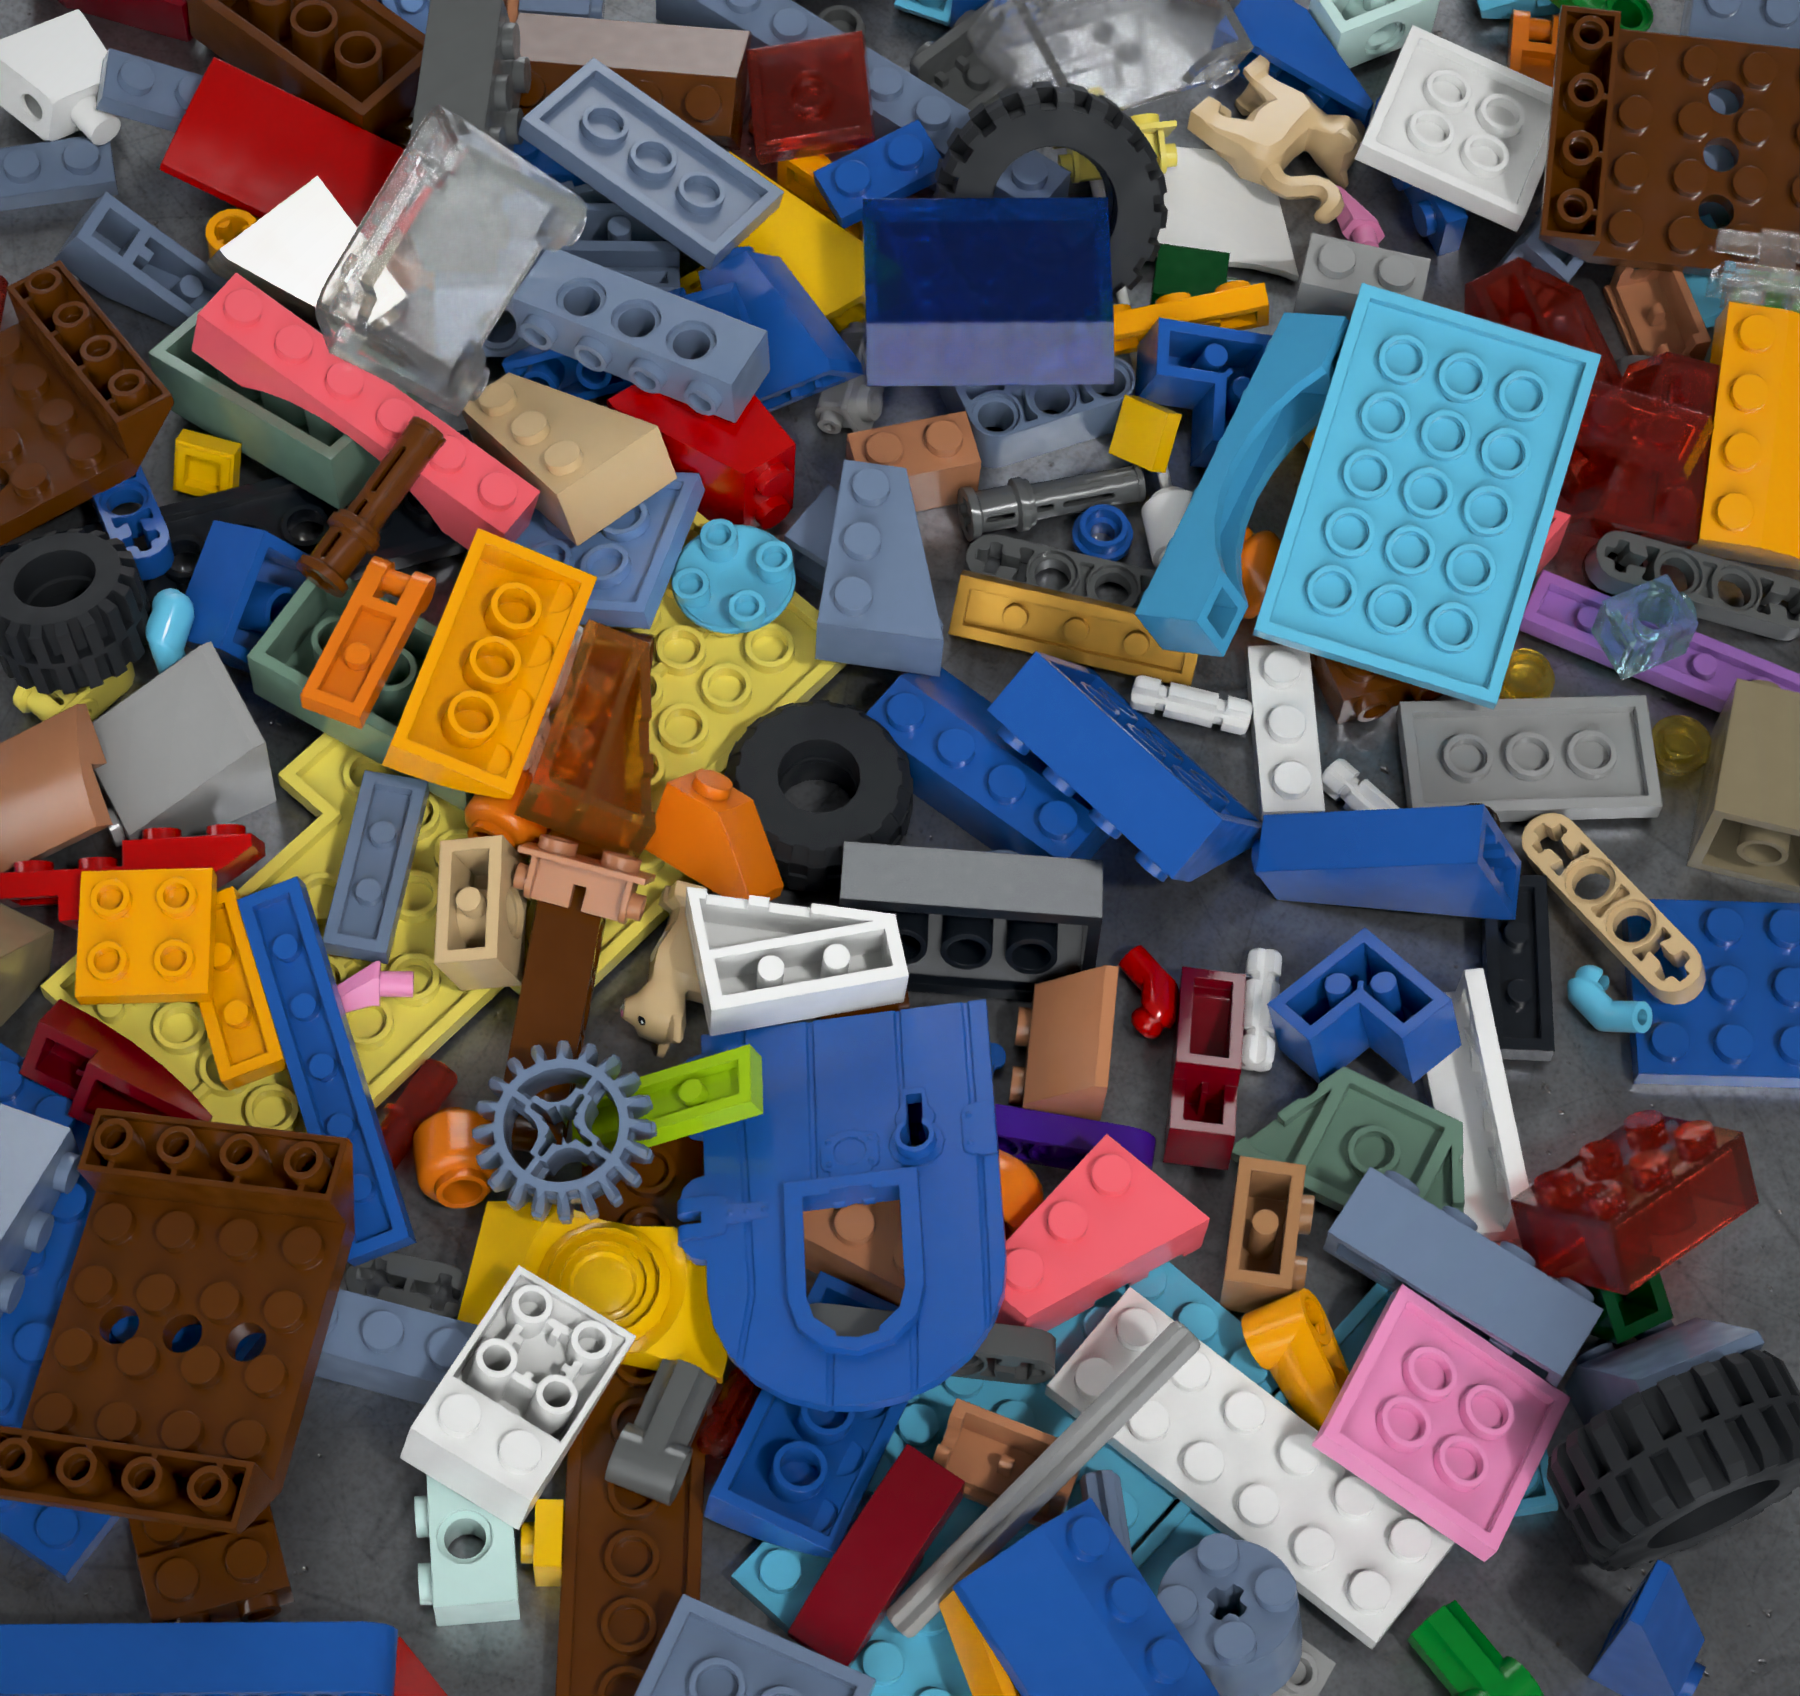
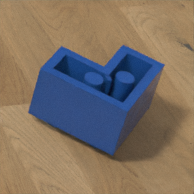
M1159 317L1137 346L1135 396H1140L1159 405L1193 410L1190 466L1208 467L1216 451L1217 444L1223 437L1239 405L1242 393L1247 388L1265 352L1266 345L1273 335Z
M1365 927L1267 1004L1279 1049L1318 1084L1343 1066L1346 1067L1369 1047L1414 1084L1462 1045L1452 999Z

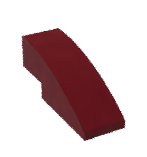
M1182 966L1167 1104L1163 1162L1221 1170L1229 1169L1236 1133L1237 1094L1242 1069L1246 974Z
M59 999L39 1020L19 1074L73 1100L68 1113L69 1116L91 1126L96 1108L211 1121L213 1116L172 1073L135 1043L97 1018Z
M907 1444L833 1555L788 1630L787 1636L811 1651L851 1667L885 1618L887 1609L903 1592L923 1563L925 1552L961 1502L966 1482Z

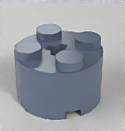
M1213 1533L1205 1536L1197 1546L1183 1553L1172 1563L1160 1582L1157 1599L1219 1695L1270 1696L1284 1686L1292 1677L1300 1662L1303 1631L1296 1581L1282 1560L1258 1544L1234 1539L1224 1533Z

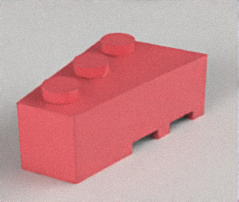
M1106 1134L1006 1241L1007 1275L1005 1298L995 1323L1049 1331L1093 1307L1098 1299L1126 1284L1131 1286L1148 1277L1150 1271L1181 1254L1185 1257L1201 1248L1210 1218Z

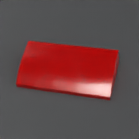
M213 57L176 130L159 170L259 218H262L318 176L369 244L403 226L405 220L401 210V200L408 150L227 62Z

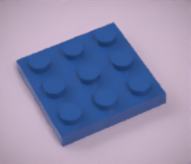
M1649 899L1695 946L1705 968L1706 981L1703 990L1695 999L1685 1004L1672 1005L1663 1003L1654 997L1625 966L1627 1001H1645L1651 1007L1653 1014L1652 1024L1647 1032L1630 1033L1633 1084L1800 1088V903ZM1630 916L1622 920L1623 941L1637 942L1645 938L1651 928L1650 921L1641 916ZM1660 947L1654 956L1660 961L1665 979L1670 976L1675 977L1678 981L1685 979L1687 973L1684 965L1679 968L1673 966L1664 957Z

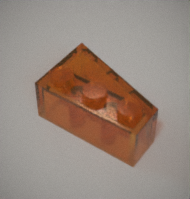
M588 619L570 652L514 815L603 850L639 858L656 831L655 811H652L651 777L654 774L653 754H650L649 721L652 718L650 648L648 642Z

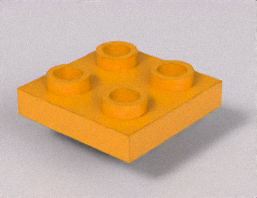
M213 868L81 871L75 998L80 1005L212 1001L217 875Z

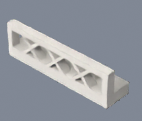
M1467 969L1463 971L1456 991L1444 992L1452 999L1462 1045L1422 1076L1427 1106L1463 1122L1464 1213L1477 1224L1478 1229L1476 1231L1491 1241L1520 1239L1534 1208L1484 969Z

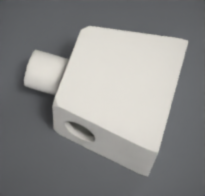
M79 9L0 39V106L45 141L54 142L81 130L93 144L99 146L108 143L117 135L121 122L116 115L96 109L102 62L107 50Z

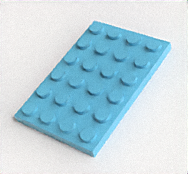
M1362 283L1252 636L1494 709L1498 702L1601 355Z

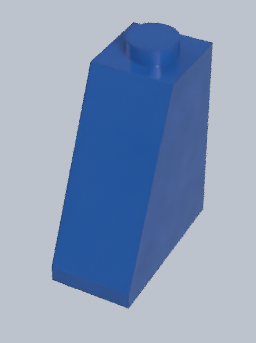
M750 246L737 247L711 271L706 268L698 271L702 290L735 281L752 325L768 332L770 371L755 395L769 412L864 375L861 362L780 257L755 253L754 248Z

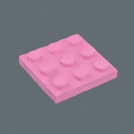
M1401 1284L1390 1295L1312 1446L1485 1562L1497 1552L1571 1397L1404 1284Z

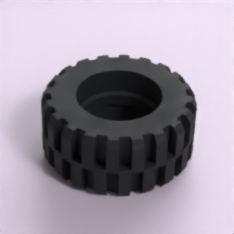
M1050 81L1032 82V88L1017 91L1015 86L998 92L1000 97L998 100L987 106L981 102L968 113L970 120L962 129L957 127L954 129L947 140L948 150L944 159H939L935 172L936 192L933 193V211L938 226L937 230L948 260L957 275L960 274L964 278L968 288L981 300L985 298L995 303L998 311L1012 317L1017 312L1028 314L1032 322L1049 323L1050 316L1064 315L1066 321L1069 322L1084 318L1083 310L1098 305L1102 311L1107 306L1117 302L1113 295L1124 286L1132 290L1143 278L1140 269L1146 260L1154 262L1161 247L1157 237L1159 230L1166 228L1168 209L1164 205V194L1167 193L1164 174L1157 162L1158 157L1145 135L1130 116L1122 112L1117 104L1102 94L1099 97L1091 94L1083 86L1067 83L1066 87L1053 86ZM1053 146L1074 150L1086 157L1096 167L1102 177L1106 203L1099 225L1080 245L1060 254L1042 256L1028 254L1019 250L1002 235L994 218L993 196L1000 176L1012 162L1030 151Z
M1758 1349L1748 1350L1741 1355L1738 1352L1725 1355L1717 1361L1701 1363L1691 1367L1690 1370L1676 1376L1674 1374L1658 1381L1656 1385L1642 1392L1638 1391L1623 1399L1622 1403L1596 1415L1590 1419V1423L1584 1427L1577 1428L1566 1437V1442L1558 1444L1554 1448L1552 1456L1548 1459L1547 1479L1587 1559L1591 1563L1607 1571H1617L1620 1568L1627 1570L1638 1567L1645 1562L1652 1563L1658 1559L1665 1558L1669 1554L1684 1551L1698 1545L1699 1542L1707 1538L1715 1537L1732 1529V1526L1758 1515L1765 1508L1773 1503L1780 1502L1792 1494L1794 1489L1800 1487V1392L1783 1360L1765 1350L1762 1352Z

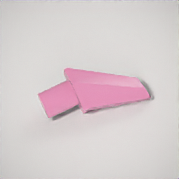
M1336 185L1342 194L1345 204L1342 213L1336 217L1342 234L1348 241L1379 247V243L1385 237V234L1378 220L1345 189Z
M381 961L373 962L337 985L345 1013L372 1006L380 1007L381 997H413L414 971H381Z

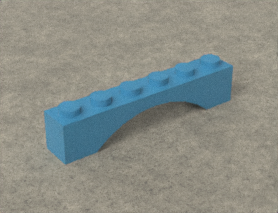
M1284 312L1272 338L1268 341L1265 352L1247 388L1242 393L1239 405L1223 437L1219 440L1216 451L1198 487L1194 490L1191 501L1174 536L1168 542L1166 552L1148 588L1144 591L1135 612L1137 618L1162 650L1224 657L1249 606L1242 584L1241 565L1246 527L1256 501L1273 472L1294 446L1318 425L1348 329L1349 320L1346 316Z

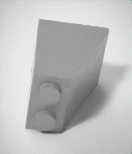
M1311 233L1293 313L1346 316L1350 322L1362 283L1422 301L1431 259Z
M211 641L198 646L92 722L107 762L93 771L113 824L105 829L115 847L121 846L122 840L142 839V830L148 828L181 829V837L201 836L206 833L207 826L228 824L277 801L266 742Z

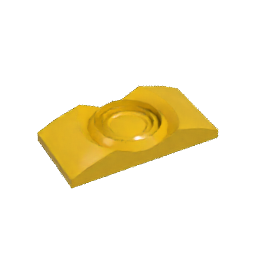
M487 1201L457 1320L479 1325L517 1266L520 1265L634 1334L636 1338L621 1364L658 1371L663 1359L675 1361L680 1359L700 1367L706 1374L716 1379L717 1383H723L728 1354L713 1326L707 1294V1266L695 1265L686 1258L684 1249L678 1246V1228L631 1226L600 1218L590 1220L586 1213L574 1209L572 1223L562 1224L557 1214V1204H552L548 1216L544 1221L540 1222L531 1215L532 1202H528L524 1207L515 1211L508 1205L507 1201Z

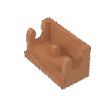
M1616 266L1611 283L1604 286L1603 294L1629 356L1646 355L1703 364L1712 340L1683 272L1649 269L1634 270L1631 267Z
M956 1398L949 1415L946 1432L941 1444H938L933 1461L966 1482L963 1493L964 1498L990 1507L1058 1437ZM1080 1470L1028 1523L1039 1527L1064 1513Z

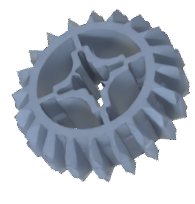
M566 1040L558 1042L556 1059L548 1060L540 1045H534L531 1048V1056L535 1065L524 1069L518 1059L515 1057L510 1058L507 1061V1066L514 1079L509 1084L495 1076L491 1077L488 1081L490 1090L500 1098L499 1101L483 1100L477 1103L476 1111L486 1120L493 1122L479 1125L472 1129V1137L475 1142L483 1145H492L482 1150L476 1156L477 1163L481 1169L498 1168L492 1173L488 1184L495 1193L512 1187L507 1203L515 1211L524 1207L534 1197L531 1205V1215L537 1221L542 1222L545 1220L552 1204H557V1214L562 1224L572 1223L574 1218L573 1205L582 1204L588 1218L594 1220L599 1217V1208L594 1201L598 1197L605 1194L610 1204L614 1207H619L623 1204L624 1200L615 1186L620 1180L634 1188H638L641 1185L642 1178L630 1166V1163L650 1164L653 1161L654 1154L652 1150L644 1144L636 1142L657 1136L655 1122L647 1119H638L653 1109L651 1098L649 1095L632 1096L640 1087L641 1080L636 1072L626 1073L618 1077L622 1062L617 1055L611 1054L596 1067L598 1050L594 1044L587 1043L582 1048L578 1060L573 1059L571 1046ZM575 1083L585 1085L583 1089L576 1087L566 1099L559 1102H547L536 1096L542 1090L559 1084ZM604 1095L613 1102L619 1115V1132L612 1151L602 1145L600 1138L592 1133V1125L599 1115L596 1106ZM518 1114L526 1118L530 1125L538 1131L537 1140L530 1150L533 1159L525 1170L516 1163L512 1151V1131ZM545 1120L554 1126L563 1121L566 1127L568 1120H574L573 1123L585 1145L577 1139L566 1143L564 1137L562 1145H556L557 1141ZM571 1162H582L594 1169L598 1167L587 1176L573 1181L552 1182L544 1180L548 1174L554 1177L564 1165Z

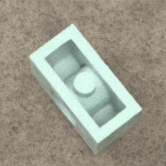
M1310 0L1308 12L1348 68H1352L1402 48L1412 25L1431 33L1440 0Z
M426 1474L427 1495L414 1496L417 1538L430 1537L431 1562L418 1563L420 1605L433 1604L437 1627L520 1620L515 1528ZM462 1535H475L485 1543L479 1554L467 1559L453 1556L449 1553L448 1547L454 1539Z

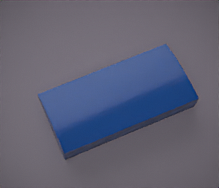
M822 1271L819 1272L807 1297L809 1304L829 1303L896 1311L899 1306ZM761 1389L709 1494L703 1517L770 1544L832 1559L846 1535L908 1401L866 1412H823L787 1403Z

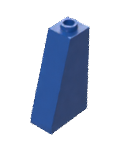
M1484 804L1263 815L1261 837L1256 839L1252 846L1251 857L1254 873L1257 877L1261 878L1277 900L1497 920H1515L1522 862Z

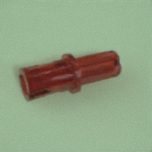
M431 1058L426 1060L395 1104L387 1103L383 1108L386 1116L380 1123L394 1171L412 1148L415 1130L425 1119L437 1113L458 1083V1076L441 1061Z

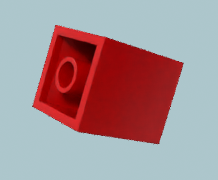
M635 384L607 400L608 408L659 427L675 472L700 474L705 492L697 511L709 521L721 518L729 520L734 525H748L756 528L770 529L779 524L793 508L796 444L755 394L736 423L715 415L700 414L688 404L660 393L645 392Z

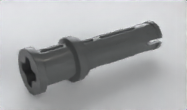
M1135 464L1032 484L1027 479L1015 477L1010 478L1007 485L978 491H974L971 486L959 488L957 494L958 514L966 539L972 542L981 537L982 533L1015 527L1019 533L1029 531L1031 527L1036 525L1037 520L1084 512L1098 504L1115 506L1132 502H1143L1146 497V486L1142 469Z

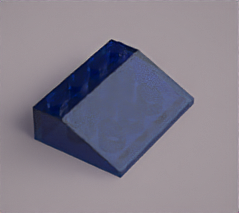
M1108 197L862 199L864 385L1114 384V312Z

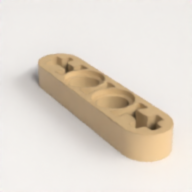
M1557 813L1541 814L1532 819L1524 828L1521 839L1527 861L1536 874L1547 876V885L1654 997L1663 1003L1672 1005L1685 1004L1695 999L1703 990L1706 981L1705 968L1695 946L1572 820ZM1549 837L1555 842L1562 840L1565 852L1572 860L1566 868L1562 859L1549 848L1542 849L1540 842L1543 839ZM1589 874H1601L1610 880L1608 890L1597 899H1582L1575 894L1577 883L1581 878ZM1641 916L1650 921L1651 928L1645 938L1637 942H1625L1616 936L1617 926L1627 917ZM1660 947L1664 957L1673 966L1679 968L1684 965L1687 973L1685 979L1678 981L1673 976L1665 979L1660 961L1654 956Z

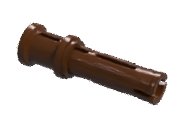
M413 416L400 438L377 466L348 508H340L338 512L334 511L327 520L330 528L309 556L302 555L296 562L297 569L308 580L325 592L342 598L349 589L346 581L366 554L373 555L380 547L379 541L381 537L379 531L411 489L429 461L440 447L446 442V439L443 438L444 435L426 420Z

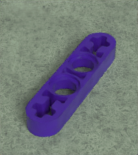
M922 1102L908 1104L911 1142L922 1145L926 1141L922 1125ZM995 1104L999 1149L1015 1156L1024 1163L1073 1170L1096 1144L1108 1134L1149 1169L1152 1170L1156 1139L1151 1133L1143 1129Z

